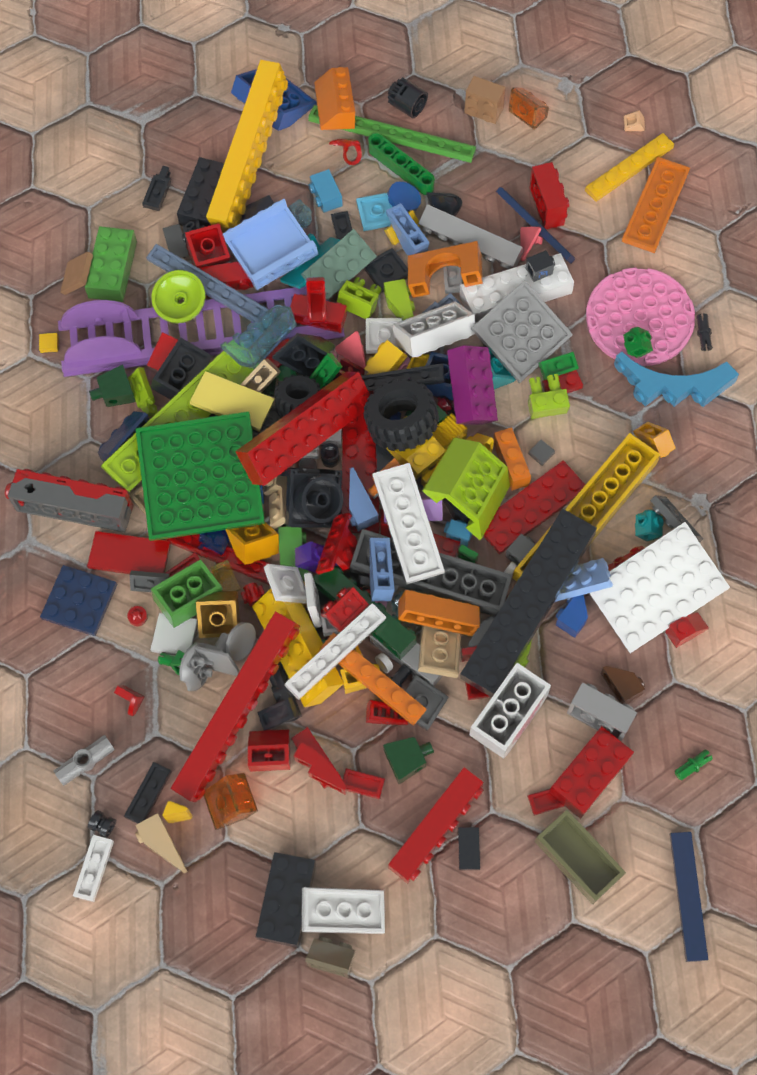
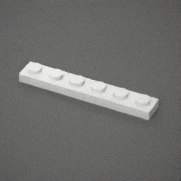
M372 603L290 678L284 686L298 700L302 698L386 619V616Z

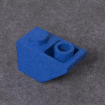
M584 595L568 598L566 608H561L555 616L557 618L556 626L576 638L588 619Z

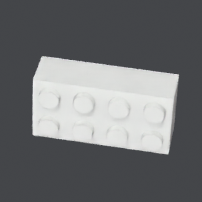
M456 301L393 324L395 344L410 356L419 357L426 352L435 351L442 346L451 345L458 340L467 339L469 336L474 335L475 333L471 328L475 325V316Z

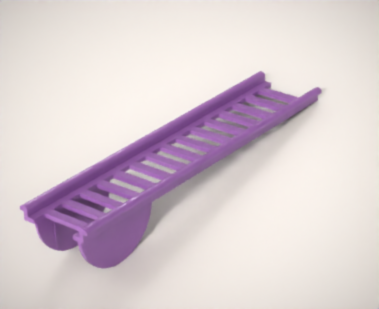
M307 286L301 289L294 287L244 294L257 303L267 302V309L274 313V301L284 299L289 329L278 330L275 318L270 325L271 331L260 332L259 326L251 321L253 334L242 335L240 316L231 310L235 336L225 338L220 308L227 307L214 299L205 300L202 310L196 316L199 341L190 343L210 355L216 356L223 352L233 341L243 351L270 348L278 341L291 339L297 333L320 336L326 340L342 338L345 335L344 327L342 333L308 325L296 327L295 322L289 321L288 311L292 302L291 298H293L294 294L307 295ZM94 300L73 306L58 321L59 331L70 330L71 347L66 351L64 361H61L64 377L110 371L120 365H123L124 369L146 366L154 351V348H152L149 318L159 317L161 333L163 332L169 335L168 322L162 319L153 307L134 310L126 304L111 300ZM213 310L217 339L206 340L203 311ZM142 320L145 349H140L133 342L131 321ZM186 322L178 323L180 337L188 341ZM114 323H124L125 339L114 337ZM106 325L107 336L96 337L95 326ZM88 327L89 339L78 342L77 329Z

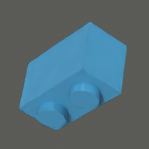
M329 169L310 176L309 190L311 194H315L316 205L321 207L323 213L343 206L342 195Z

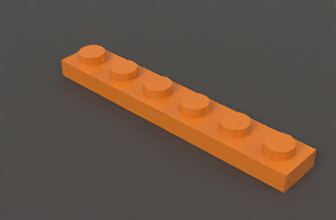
M334 632L321 646L320 650L337 636ZM353 649L338 663L411 725L414 726L427 710L356 650Z

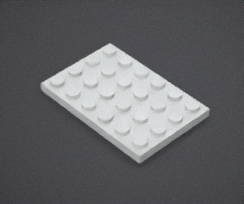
M684 522L609 571L611 575L609 578L613 586L591 592L590 595L629 653L667 630L671 623L696 611L728 590L730 586L686 522Z

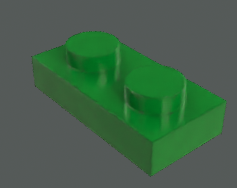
M574 351L538 363L543 380H546L549 375L554 377V374L562 375L579 369Z
M328 353L310 376V379L314 378L316 383H319L320 388L323 389L331 383L343 366L332 353Z

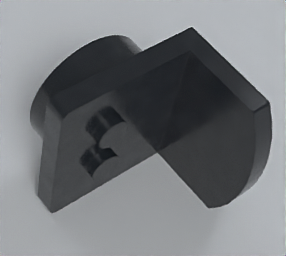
M288 468L278 475L287 476L285 525L287 527L331 528L333 519L340 515L343 505V493L341 490L342 471Z

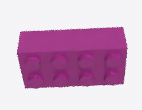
M463 345L447 350L456 424L483 425L498 421L489 348Z

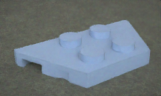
M604 558L591 560L580 565L577 564L555 602L612 587L613 583L609 578L611 575L608 571V564Z

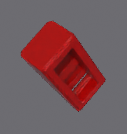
M370 700L367 703L366 723L408 725V721L402 716L401 719H398V713L394 710L393 718H390V709L392 708L385 702ZM374 708L377 709L376 716H374ZM382 709H385V717H382Z

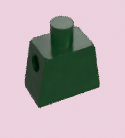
M123 365L98 376L96 379L99 388L89 391L92 401L103 398L106 407L136 402Z
M415 737L383 745V751L398 784L403 783L426 767L424 757L434 753L430 742L419 746Z

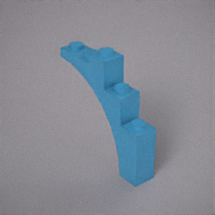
M623 352L616 355L614 362L617 371L623 373L627 377L628 382L635 386L634 397L644 406H647L662 394L665 401L671 403L674 407L689 395L692 396L696 403L704 407L732 386L739 376V373L727 361L712 370L688 376L655 372L634 362Z

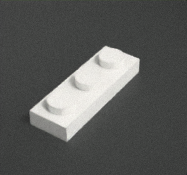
M96 835L92 836L73 894L74 897L95 902L114 843L113 840Z

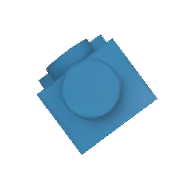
M451 519V522L447 521L444 528L447 538L461 542L460 545L468 547L472 533L465 528L467 524L462 520L455 521Z

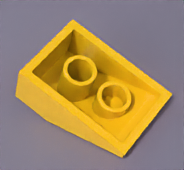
M433 436L429 440L426 439L423 445H417L412 450L410 448L405 449V451L388 450L400 465L410 463L415 480L426 470L432 468L446 451Z

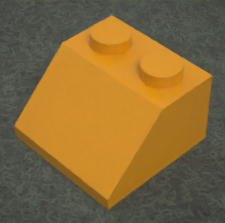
M266 522L265 524L226 530L235 555L245 565L279 553V535Z

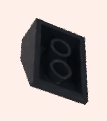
M300 333L293 336L272 356L275 361L302 376H311L328 353H332L338 360L333 343L320 336Z
M180 337L154 376L151 389L171 400L208 365L212 355Z

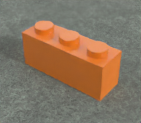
M512 427L495 432L493 444L499 460L508 467L511 491L529 486L531 475Z

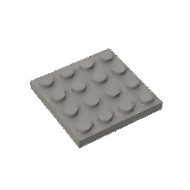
M525 280L471 328L518 383H521L539 366V362L545 361L573 335Z

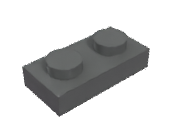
M131 570L130 591L152 593L151 588L170 578V574Z

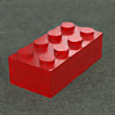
M601 726L551 786L549 793L581 819L629 761L634 751Z

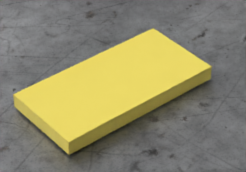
M206 371L190 400V405L218 416L249 411L252 429L260 432L274 403V398Z

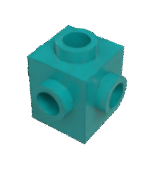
M645 510L643 513L636 514L635 536L647 542L663 537V516L654 510Z

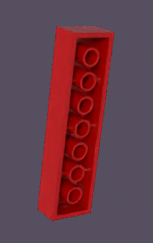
M359 372L343 373L235 451L252 484L265 486L364 412V406L368 402L367 399L370 394Z

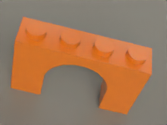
M478 241L408 255V287L412 298L429 295L431 276L438 269L445 266H458L461 268V276L465 287L483 284L482 255Z

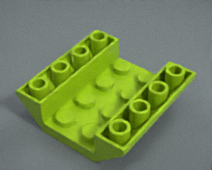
M453 438L422 491L436 503L444 498L450 501L470 519L465 528L480 540L510 487L508 467L480 442Z

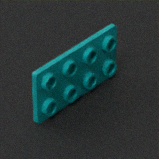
M309 233L307 236L310 241L313 240L316 244L319 255L289 271L280 281L298 289L305 287L306 280L301 274L340 241L339 239L329 237L319 245L314 234Z

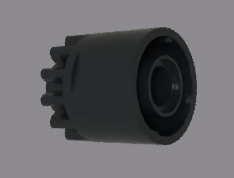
M402 77L397 82L392 83L388 90L387 98L389 99L388 103L411 118H416L427 103L428 93Z

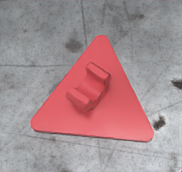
M521 227L520 246L524 249L520 258L521 261H525L533 244L542 245L543 237L538 236L541 227Z
M358 331L352 333L335 347L337 354L363 369L367 366Z

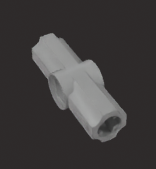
M104 735L85 749L78 750L71 759L56 768L54 773L62 785L65 786L83 772L92 770L97 762L115 749ZM83 757H89L87 763L80 764V760Z

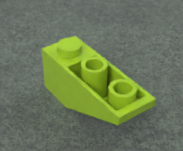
M405 279L384 282V295L390 311L397 318H402V321L414 317L413 300L410 301L409 296H411L408 285L406 286Z

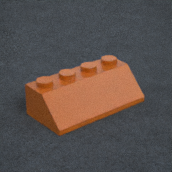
M348 67L331 68L314 82L320 130L355 129V107Z

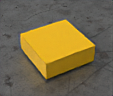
M58 333L39 334L40 353L59 351Z

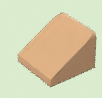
M640 110L624 116L625 131H645L644 116Z

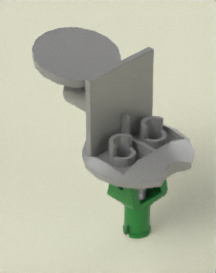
M241 622L231 630L230 634L222 633L215 646L196 642L185 653L180 650L177 651L176 655L162 652L160 653L161 656H158V663L172 667L175 673L180 675V681L186 683L188 691H197L204 685L208 677H212V670L234 676L238 675L240 670L233 660L240 661L250 653L256 639L255 628L251 623Z

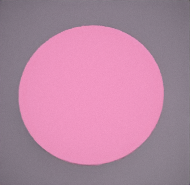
M637 267L610 274L599 282L592 291L587 304L586 323L595 344L611 358L616 359V355L623 352L641 366H652L672 359L684 349L694 330L695 310L686 290L674 278L658 270L650 268L637 269ZM634 327L645 329L651 335L653 351L640 358L627 354L624 346L623 334L629 332Z

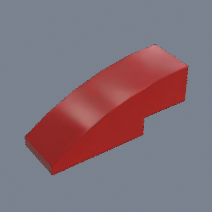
M301 742L294 754L295 761L310 768L308 771L310 778L346 795L347 787L334 767L321 754Z

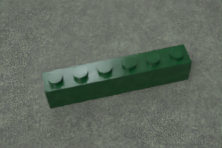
M335 565L332 571L316 574L313 577L317 589L332 602L338 598L337 593L344 587H354L369 604L366 608L373 603L386 616V619L370 635L399 660L416 644L415 632L411 628H405L400 624L401 621L398 620L397 616L386 612L383 604L371 601V595L364 589L360 590L352 578H346L338 566Z

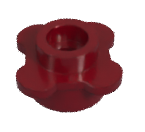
M446 396L443 398L437 397V405L447 415H450L449 411L453 409V406Z

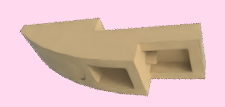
M277 476L263 486V494L269 496L270 527L274 529L285 523L287 476Z

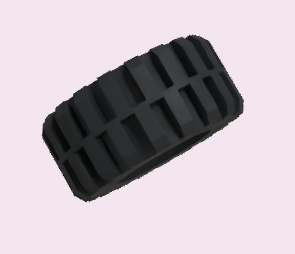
M392 380V383L382 384L381 388L375 389L374 394L368 397V402L364 406L363 414L370 436L376 444H379L384 449L388 448L390 451L415 449V446H421L425 443L426 439L429 440L433 435L432 432H435L438 427L439 416L433 394L427 389V386L422 383L419 384L415 380ZM400 411H414L408 417L400 420L389 419Z

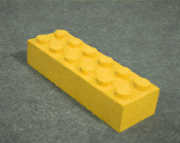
M270 588L252 606L264 629L275 611L300 625L299 635L295 640L291 641L288 646L289 651L287 655L280 660L289 679L321 651L320 648L323 643L302 603L275 601ZM336 667L300 698L304 707L321 704L344 684Z

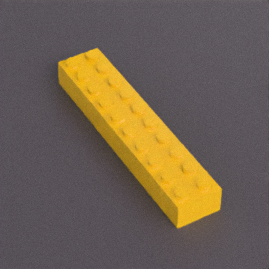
M260 59L206 218L211 225L219 223L222 233L240 224L241 216L244 215L246 210V201L251 196V187L256 181V172L261 166L262 154L267 149V140L272 134V125L277 119L278 107L282 105L283 93L288 87V81L280 63Z
M629 433L565 510L597 527L594 540L656 466L661 454ZM549 529L514 569L513 579L518 581Z

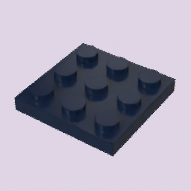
M63 565L40 618L96 636L118 584L115 581Z

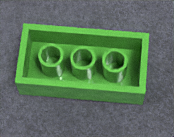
M99 226L87 283L84 286L88 298L124 301L137 245L134 230Z

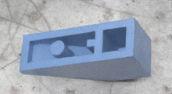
M400 203L387 209L386 214L406 254L413 255L427 252L429 241L403 205Z
M351 468L349 513L352 517L350 524L352 527L355 526L357 531H360L378 523L379 517L355 469Z
M370 538L371 601H391L395 589L390 538Z

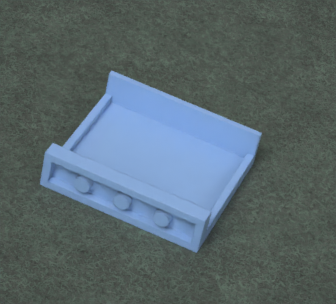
M285 199L275 202L267 209L259 211L255 216L245 219L241 224L223 233L226 244L256 290L319 255L316 244L313 240L310 241L287 207Z

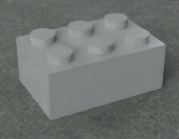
M582 682L570 704L567 714L597 731L602 726L622 741L637 712L630 705L615 701L616 699L612 695L597 691L598 689L594 685L589 683L586 685Z

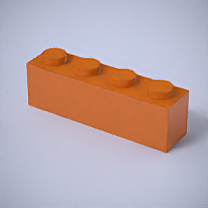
M405 590L398 602V620L473 636L480 627L479 606L470 603H462L452 599L418 593L413 590Z

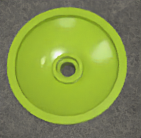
M175 270L163 275L156 282L152 290L151 300L154 310L162 319L171 323H184L192 320L200 313L205 303L206 293L202 282L196 275L184 270ZM184 299V302L179 303V300Z

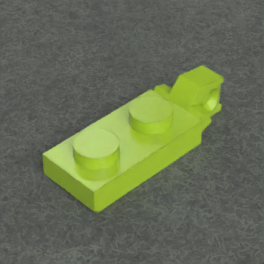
M138 367L128 377L138 408H141L148 416L153 417L158 412L157 406L154 404V396L145 370Z

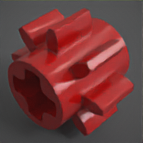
M257 583L245 585L243 587L244 592H241L244 604L249 603L251 607L265 594L263 586H258Z

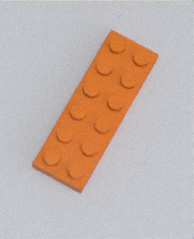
M657 157L623 235V243L652 253L656 252L690 167Z

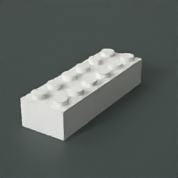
M561 253L552 256L555 261L552 275L533 282L525 269L526 264L483 277V284L468 287L461 284L459 296L463 306L474 314L475 322H478L524 280L544 302L572 294L574 280Z

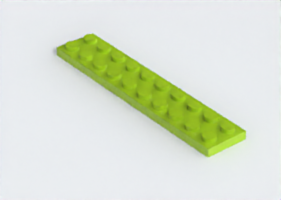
M233 341L142 427L208 418L212 413L190 405V400L204 372H209L240 385L258 365ZM136 433L101 465L128 493L142 481Z

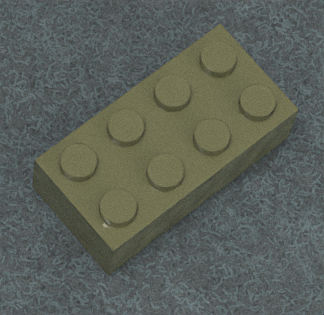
M568 810L563 812L536 837L535 843L592 905L626 873Z

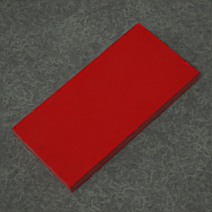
M95 531L87 567L88 569L130 574L131 570L165 573L171 542L166 540L150 541L149 538Z

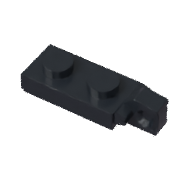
M162 166L160 173L153 175L142 203L143 208L160 211L171 184L169 167Z

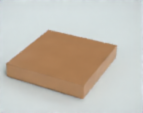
M86 252L67 263L60 293L67 295L86 285L93 254Z

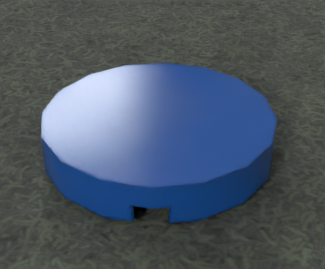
M395 182L387 192L388 201L392 207L401 203L407 212L410 210L415 212L421 204L420 193L409 183Z

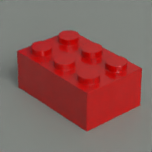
M552 162L532 166L529 189L543 227L551 229L564 226L565 219L568 217L567 208L570 205L568 197L564 195L563 183L559 182L557 168H554Z

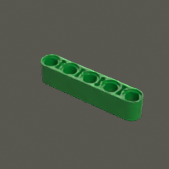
M374 133L369 136V153L405 182L414 186L421 194L426 195V192H434L435 178L432 173L382 135Z

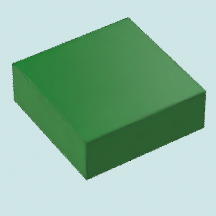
M461 545L458 550V558L477 563L479 554Z

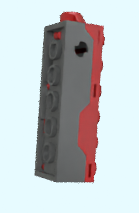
M17 469L13 482L8 483L5 488V497L11 501L17 512L126 533L134 506L128 491L123 487L116 486L113 488L103 483L92 484L83 479L76 481L71 480L67 476L56 477L46 472H42V474L35 473L30 469Z

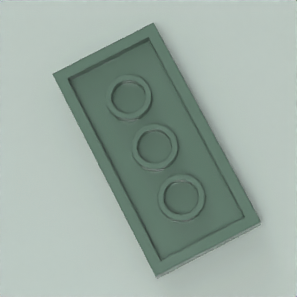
M353 229L301 275L305 280L308 277H324L327 301L342 288L346 280L350 281L377 256Z

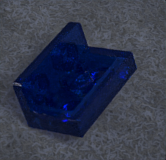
M226 530L201 533L198 541H200L198 548L206 547L222 555L229 542Z

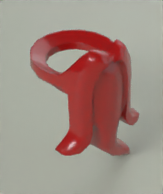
M337 139L329 143V145L344 146L343 159L347 164L356 165L360 162L362 151L358 140ZM350 146H354L357 151V157L354 161H349L346 156Z

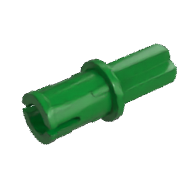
M704 749L695 757L688 758L686 763L674 771L675 776L679 780H683L692 773L699 772V768L713 760L712 755L707 756L710 752Z

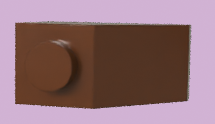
M610 666L603 667L601 675L621 704H627L643 695L645 684L634 672Z

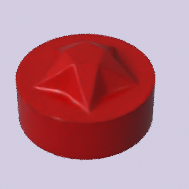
M134 606L128 611L127 618L131 625L138 627L146 623L148 615L143 607Z

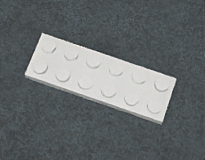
M410 463L373 473L374 483L406 584L444 574L443 564Z

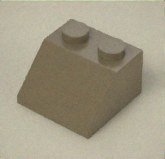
M320 937L319 940L314 939L305 961L307 966L349 978L356 953L355 950H352V946L341 942L339 946L331 944L332 940L325 937Z

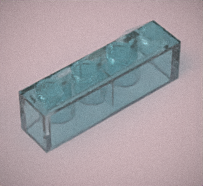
M275 305L261 315L258 322L247 325V330L243 333L237 332L233 335V340L229 343L223 342L220 345L221 348L240 366L255 369L296 326L291 307Z

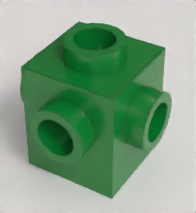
M634 327L629 332L623 334L627 354L640 358L653 351L649 331L640 327Z

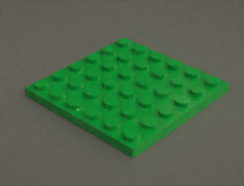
M249 411L135 428L150 541L265 524L260 485L252 484L235 452L253 439Z

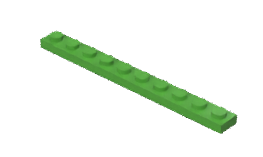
M314 105L309 114V121L320 124L318 108ZM355 116V129H341L368 137L378 133L390 142L470 163L476 153V146Z

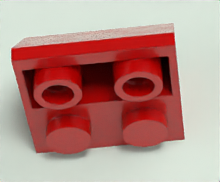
M289 729L249 731L248 768L250 772L291 770Z

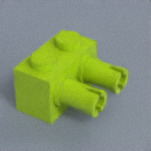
M356 277L353 283L346 280L339 291L337 302L346 305L347 311L364 319L370 318L376 310L381 287H376V284H372L368 290L364 288L365 280H360V277Z
M554 374V377L553 375L547 376L550 392L542 391L540 377H536V380L534 377L529 379L532 394L528 398V407L531 419L567 414L570 408L567 389L562 390L560 388L558 374Z

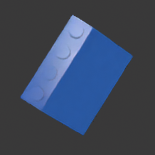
M257 69L236 75L231 93L244 104L246 103ZM287 78L288 87L283 93L282 105L278 107L277 119L272 125L278 131L290 127L317 104L314 99Z

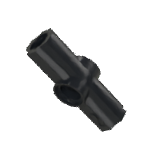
M280 661L277 672L273 676L271 675L269 680L277 703L288 698L293 699L299 716L288 721L293 722L302 717L295 696L284 686L288 679Z

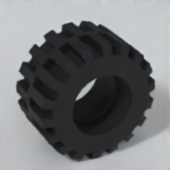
M298 374V376L290 375L289 378L285 377L283 381L280 380L274 391L275 408L280 418L284 417L320 391L319 383H316L314 378L310 379V376H302L301 374Z

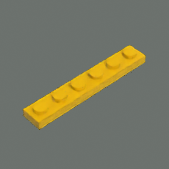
M662 133L585 187V192L597 202L656 161L657 157H661L673 149L674 143Z

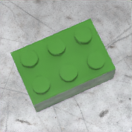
M200 559L151 588L154 602L173 628L197 615L196 600L216 592H222V586Z

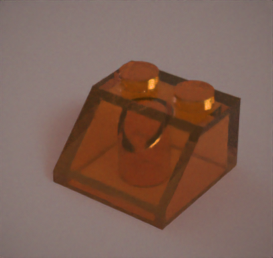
M513 87L510 94L509 112L535 130L548 117L549 106L524 88Z
M245 773L226 775L205 791L204 799L215 830L245 820L258 811Z

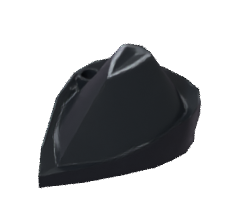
M426 192L431 206L450 215L456 216L462 207V199L457 195Z

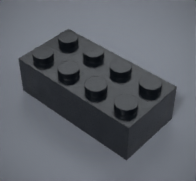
M199 157L177 211L180 226H184L188 222H193L199 219L202 225L205 224L206 227L211 226L206 215L224 163Z
M274 852L255 936L257 940L299 948L302 936V888H312L316 869L315 860Z

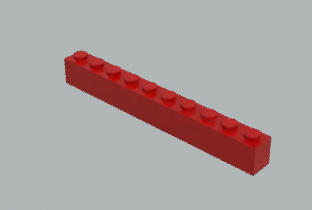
M274 612L170 789L191 802H197V800L204 796L206 785L214 779L216 768L224 762L227 756L226 751L237 739L236 734L247 723L249 712L253 711L257 706L258 697L267 689L268 680L271 675L273 676L279 668L278 663L281 658L287 655L289 651L288 646L291 641L295 640L299 635L300 625L280 613Z

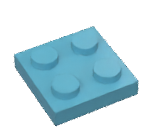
M387 193L356 198L363 231L389 227L391 225L386 214V210L392 208L388 201Z

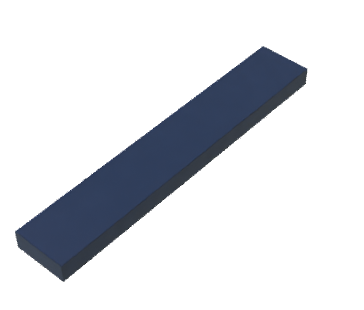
M499 187L496 192L532 227H541L539 234L572 264L575 257L506 190Z
M670 833L686 962L708 961L692 833Z

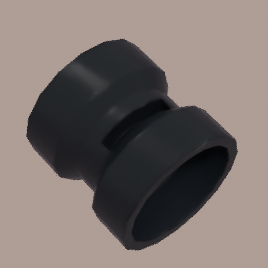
M333 443L323 445L320 451L322 464L328 468L337 466L340 461L339 448Z
M97 810L92 815L87 828L92 831H98L101 836L107 838L116 825V819L106 817L103 812Z

